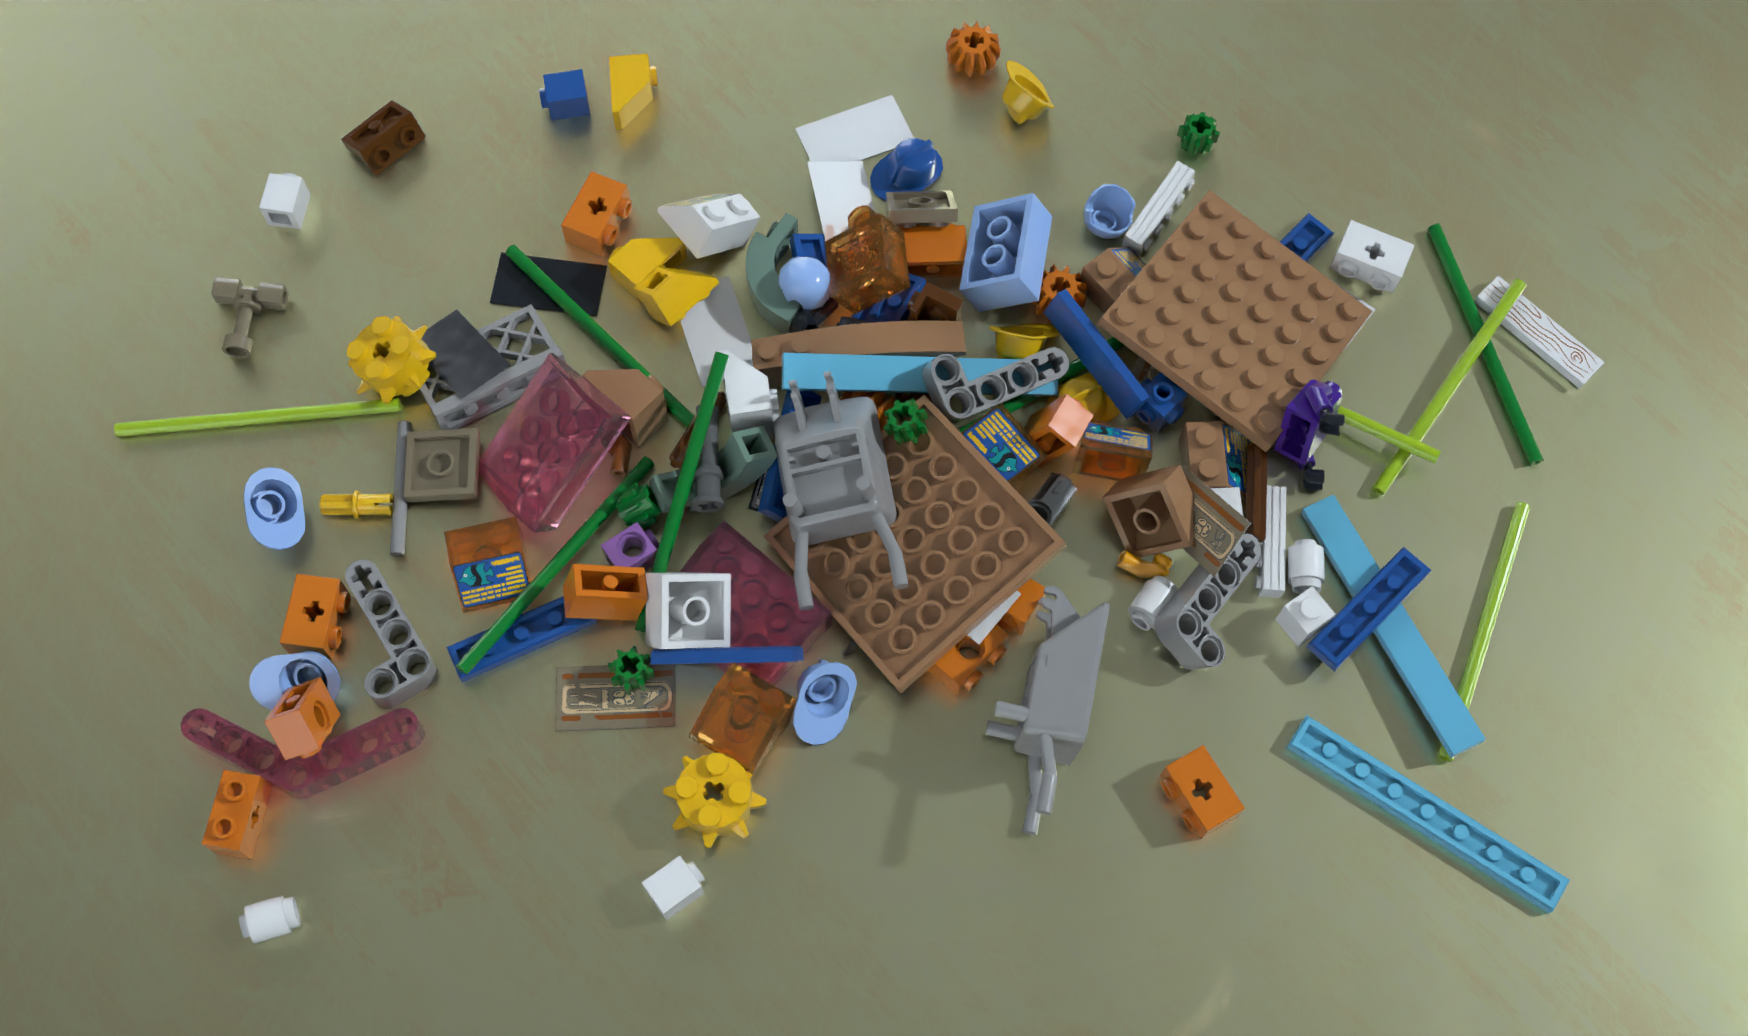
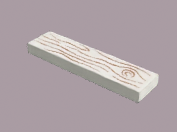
M1498 275L1476 297L1474 302L1490 315L1510 284ZM1522 294L1501 323V325L1579 389L1605 363Z

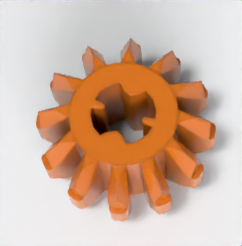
M978 21L971 27L963 22L961 29L953 28L950 38L946 42L949 65H955L957 74L967 71L969 78L973 72H977L983 77L986 69L993 71L1001 52L998 34L991 33L990 25L980 28Z
M1055 264L1050 267L1049 272L1044 270L1039 301L1030 302V304L1036 305V314H1043L1056 294L1065 289L1083 309L1087 300L1085 296L1087 286L1086 283L1080 282V272L1071 275L1069 274L1070 268L1068 265L1063 271H1059Z

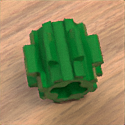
M1200 112L1198 115L1194 113L1187 115L1184 125H1180L1177 136L1181 138V148L1192 152L1191 155L1195 156L1197 153H1210L1213 143H1217L1220 132L1216 130V120L1212 116L1209 118L1203 112Z
M914 399L906 400L905 403H900L899 400H896L895 406L892 409L888 408L884 412L888 420H886L887 424L883 428L888 435L894 434V439L898 445L907 443V441L917 444V438L928 433L925 420L929 416L925 409L918 410V405Z
M636 482L622 490L623 495L619 497L616 508L618 509L619 517L622 518L626 526L629 527L638 522L641 528L645 529L657 522L656 517L660 515L661 509L651 487L647 483L639 486Z
M633 646L632 649L630 648L628 652L618 649L617 660L608 663L609 671L615 674L611 678L612 685L614 687L618 685L622 687L624 685L628 695L635 688L645 691V681L655 677L654 670L648 667L651 663L650 655H643L642 653L639 655L636 646ZM631 666L633 669H637V672L632 675L631 672L625 671V669Z

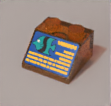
M998 404L961 432L1015 490L1023 484L1047 456L1045 451L1003 404Z
M1100 420L1090 421L1077 444L1072 473L1115 481L1146 473L1153 454L1152 433H1146L1137 427L1119 428L1109 426L1108 423Z
M516 516L444 532L450 568L463 613L511 603L532 581L523 532Z

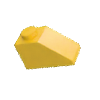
M648 53L609 56L612 114L615 130H622L653 100L652 86H658L656 66L650 67Z
M679 237L631 239L624 246L617 247L610 255L608 265L611 277L638 301H641L633 288L657 267L676 269L687 259L686 245Z

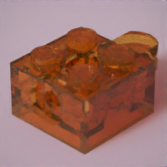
M868 205L858 206L848 215V230L825 241L827 270L830 273V297L854 315L910 287L904 232L881 213L877 214Z

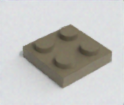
M952 190L886 192V208L889 223L896 224L897 227L911 228L916 226V223H929L933 227H945L950 222H958V208Z
M477 428L407 432L404 481L405 500L407 502L477 499L480 455L479 430Z

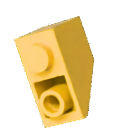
M657 267L633 289L653 320L672 326L684 319L686 313L694 305L706 299L710 291L719 282L717 278L698 271Z

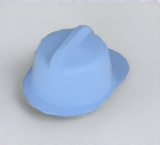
M274 467L263 468L252 474L246 482L244 489V507L250 534L258 543L267 548L277 550L291 548L300 541L305 532V515L299 483L290 473Z
M305 651L275 655L263 659L254 667L250 675L249 688L253 698L261 706L273 710L287 688L318 677L322 678L334 701L340 691L341 679L336 666L326 656L319 652Z
M820 659L818 663L809 666L800 675L797 683L798 698L793 714V726L796 734L804 742L812 745L825 744L833 740L843 730L857 685L855 673L847 665L839 662L829 663L826 660Z

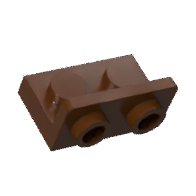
M391 100L341 140L349 151L363 159L371 173L378 175L425 139V134L412 112Z
M927 282L921 292L915 291L907 306V310L910 311L907 321H961L964 300Z

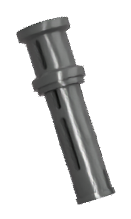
M700 405L696 406V413H698ZM716 405L713 409L693 478L695 482V499L692 500V508L703 513L717 512L724 508V500L721 498V482L724 479V472L719 467L718 461L719 408Z

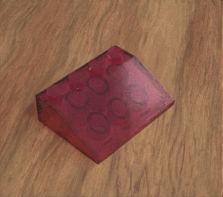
M549 353L480 458L479 473L507 510L534 533L555 531L631 416L554 353Z
M725 520L698 546L680 570V572L731 574L730 647L801 646L803 647L804 656L832 626V611L813 595L814 608L799 610L794 579ZM798 661L713 664L759 703Z

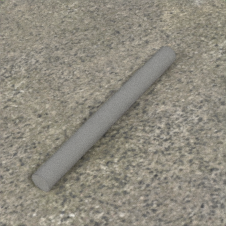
M408 421L398 422L390 542V556L403 557L405 555L408 503L404 498L407 432H412V423Z

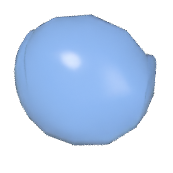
M1103 184L1092 192L1085 203L1084 223L1094 235L1104 239L1119 238L1128 231V227L1133 223L1135 201L1126 189L1116 184Z
M794 257L780 269L778 284L788 302L794 300L802 305L803 310H813L822 307L829 299L831 276L824 264L818 259Z

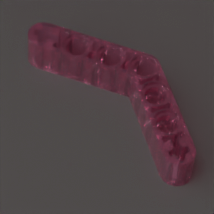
M399 708L324 742L321 745L322 749L308 758H301L299 755L285 760L277 745L206 709H193L181 721L183 736L199 749L248 774L263 777L273 787L298 799H308L418 747L425 737L424 726L414 712L406 708ZM408 724V732L402 735L401 726ZM201 727L211 728L215 732L214 738L203 731H199ZM384 733H389L387 735L392 740L391 742H388L386 737L383 735ZM236 739H242L240 748L235 752L228 753L229 745ZM378 739L375 749L367 753L362 752V747L366 741ZM274 755V761L270 767L260 769V763L264 757ZM335 755H342V761L339 766L327 769V763L330 758ZM301 771H306L307 776L305 780L297 786H292L293 777Z

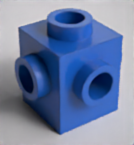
M1161 372L1152 381L1147 378L1141 383V386L1150 398L1135 415L1158 434L1168 423L1173 425L1183 415L1185 409L1182 406L1187 394Z

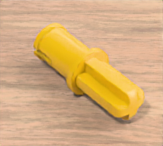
M355 490L353 494H323L320 497L319 508L323 515H353L355 519H360L361 515L392 516L393 506H379V503H393V494H361L359 490Z

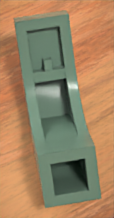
M785 213L780 222L775 221L771 225L767 236L756 231L746 254V278L750 300L764 321L783 334L791 333L795 315L799 309H803L799 302L794 300L788 302L778 284L779 275L776 272L778 263L790 248L789 240L792 234H798V219L788 213Z
M764 425L732 432L724 447L718 452L719 467L724 472V479L721 482V498L723 500L754 483L771 467L778 456ZM680 469L653 475L649 481L662 513L668 512L670 509ZM694 481L692 482L685 506L688 507L690 512L696 511L692 508V500L695 499Z

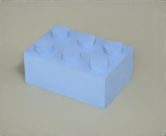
M1034 193L974 206L959 291L979 312L1039 301L1052 215Z

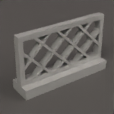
M532 304L477 330L485 339L493 335L503 337L499 347L495 349L503 358L517 361L514 366L502 371L462 399L443 381V378L438 373L435 379L428 378L420 388L441 430L459 429L570 374L558 345H555ZM531 318L533 325L529 333L514 331L518 323ZM510 339L525 341L520 353L506 350ZM533 343L548 347L547 350L535 356L528 355ZM439 388L454 391L452 396L438 403L434 401Z

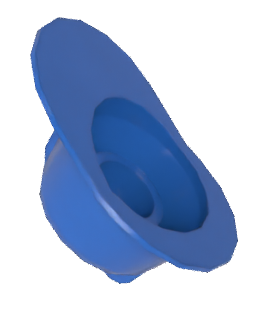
M919 138L903 140L891 153L875 165L870 176L871 188L875 195L883 201H886V192L923 191L941 176L943 170L942 158L933 149V143L930 140L925 141Z

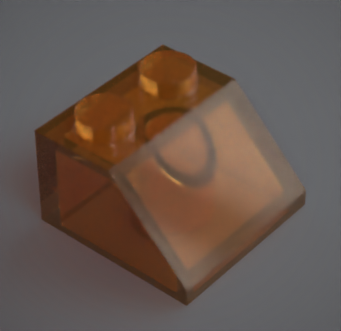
M733 663L711 692L690 731L689 738L714 753H722L726 757L733 758L744 767L745 771L753 775L788 727L797 698Z

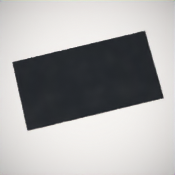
M501 252L490 303L520 307L532 304L533 308L565 312L505 253ZM527 256L588 315L597 316L607 265Z
M457 309L429 327L421 338L431 351L436 352V358L430 361L429 364L461 399L511 366Z

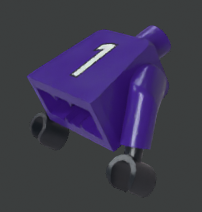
M1310 380L1287 405L1281 428L1284 430L1277 438L1274 450L1298 463L1299 469L1303 470L1302 485L1307 490L1323 489L1324 470L1312 469L1316 465L1313 454L1327 434L1340 436L1339 427L1345 423L1344 415L1337 414L1343 397L1342 390L1339 385L1332 381L1323 383L1317 380Z

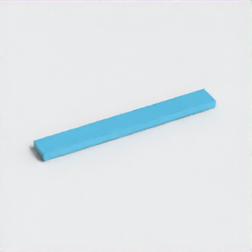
M783 353L782 390H791L788 381L796 379L799 390L827 391V383L823 373L831 371L837 391L929 394L923 381L922 372L925 365L936 357ZM957 358L961 363L968 382L1021 360ZM1051 362L1040 365L1036 368L1038 374L1052 369L1053 365ZM937 364L935 368L936 375L941 380L947 381L948 370L943 365ZM1013 371L1012 379L1014 383L1022 387L1024 384L1023 376L1018 371ZM1058 379L1020 396L1054 397L1058 395ZM981 385L982 395H993V390L989 385Z
M1333 494L1303 508L1301 515L1319 544L1324 548L1325 554L1350 595L1354 598L1380 571V568ZM1401 603L1374 631V634L1450 758H1453L1483 743L1486 738Z
M1308 715L1305 716L1286 747L1288 750L1548 914L1554 911L1570 881L1568 878Z

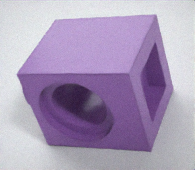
M638 522L601 544L604 558L610 566L645 568V571L653 567L659 547V542L651 530L648 529L644 532ZM631 547L642 549L641 553L637 556L629 557L625 555V552Z

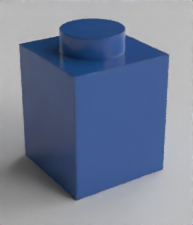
M582 69L543 75L545 88L539 89L542 109L549 108L551 121L590 115Z

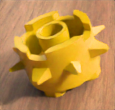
M388 316L376 317L347 346L346 354L350 358L348 366L362 380L356 393L359 395L372 388L381 395L382 402L388 404L394 396L402 394L404 397H408L419 390L429 378L430 372L427 370L429 362L436 358V352L431 351L421 339L428 327L423 325L412 331L406 324L402 323L400 316H394L393 319H390Z
M718 746L715 753L704 755L695 760L684 756L682 762L685 769L680 773L677 783L663 789L664 795L677 802L680 811L672 828L676 831L690 827L695 833L703 836L705 848H711L717 836L727 837L736 833L746 838L749 834L745 823L749 819L750 811L766 806L767 802L766 798L752 791L750 778L757 769V765L752 763L742 767L733 758L727 757L725 746ZM721 791V800L716 801L714 798L707 800L710 792Z

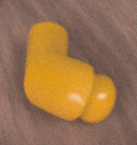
M1126 550L1121 552L1116 562L1118 567L1139 578H1153L1156 575L1166 577L1170 573L1168 569L1173 564L1171 558L1161 553L1155 554L1153 561L1148 562Z

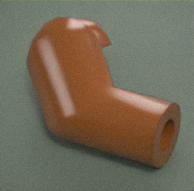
M610 426L602 427L598 431L597 439L612 456L610 474L617 477H625L628 472L632 445L616 428H611Z

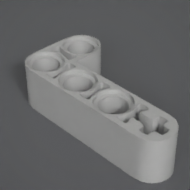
M1055 347L1047 348L968 382L959 360L953 355L941 354L925 365L922 377L933 404L951 423H955L1062 377L1069 368V360L1066 353L1061 349ZM1044 363H1052V369L1038 374L1037 367ZM937 364L943 365L948 370L947 381L941 380L936 375L935 368ZM1013 371H1018L1023 376L1024 384L1022 387L1014 383L1012 379ZM982 384L989 385L993 390L992 400H987L982 395ZM951 397H956L961 401L962 411L960 414L951 409L949 404Z
M1243 534L1215 577L1198 564L1155 620L1154 628L1157 637L1185 669L1194 670L1216 667L1225 658L1224 644L1209 624L1261 556L1260 544L1257 538L1251 534Z
M360 559L348 566L345 579L391 659L373 668L367 674L364 680V687L368 695L379 707L391 709L430 687L437 678L438 670L376 565L369 560ZM367 577L374 587V590L370 592L367 591L362 582ZM390 604L388 612L383 615H375L377 608L381 605ZM398 634H408L406 641L402 644H392L393 639ZM419 662L426 663L421 673L416 675L410 674V669L413 665ZM387 681L393 682L391 689L387 693L377 694V689L382 683Z

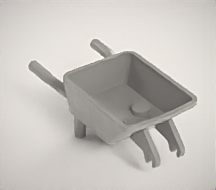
M831 371L823 373L827 383L826 389L830 402L804 408L796 379L788 381L792 391L790 395L795 411L778 417L772 427L784 495L783 503L786 506L790 535L795 542L794 581L799 610L814 608L807 572L808 545L877 530L888 552L894 588L904 589L909 586L903 553L889 527L895 522L897 511L877 408L874 401L868 397L839 400Z
M1047 586L1043 591L1046 595H1053L1056 598L1055 601L1046 597L1041 598L1038 602L1040 606L1050 611L1049 613L1044 611L1036 613V617L1046 624V641L1038 646L1028 668L1021 706L1002 701L996 702L994 716L1016 720L1018 725L1013 726L988 720L985 735L1014 741V751L1028 755L1030 796L1022 830L1023 833L1028 835H1037L1041 814L1051 815L1058 780L1056 763L1070 766L1085 743L1110 604L1104 602L1080 617L1064 593L1056 586Z

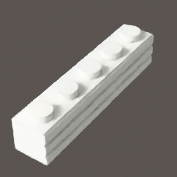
M1179 161L1176 162L1125 234L1122 243L1123 247H1130L1138 256L1144 250H1149L1153 243V236L1160 234L1164 227L1163 222L1165 219L1169 221L1175 211L1173 209L1174 206H1179L1185 197L1184 192L1186 190L1190 191L1195 183L1193 179L1195 170Z
M1267 485L1266 539L1264 542H1259L1261 556L1255 564V567H1258V575L1255 577V588H1258V596L1281 598L1285 592L1286 487Z

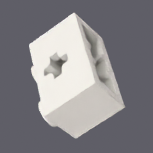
M1351 220L1342 237L1330 269L1339 272L1344 277L1355 278L1368 283L1377 290L1393 293L1403 276L1414 244Z

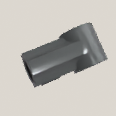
M1052 472L1028 503L1052 526L1076 494L1077 488L1073 485L1071 479L1062 473L1056 474Z

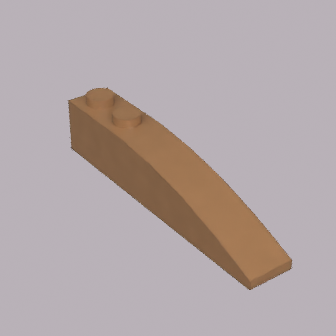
M924 320L861 323L817 328L751 340L753 367L768 377L769 388L782 386L783 353L937 357L941 354H950L954 357L967 355L962 321Z

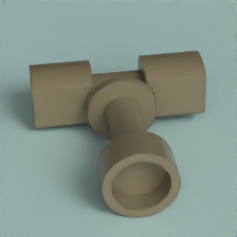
M215 278L212 286V297L215 302L233 305V308L238 311L234 333L225 335L222 347L223 352L237 358L250 357L253 340L247 336L252 315H259L262 308L284 311L288 301V291L285 285L260 282L259 287L255 288L243 286L240 279Z

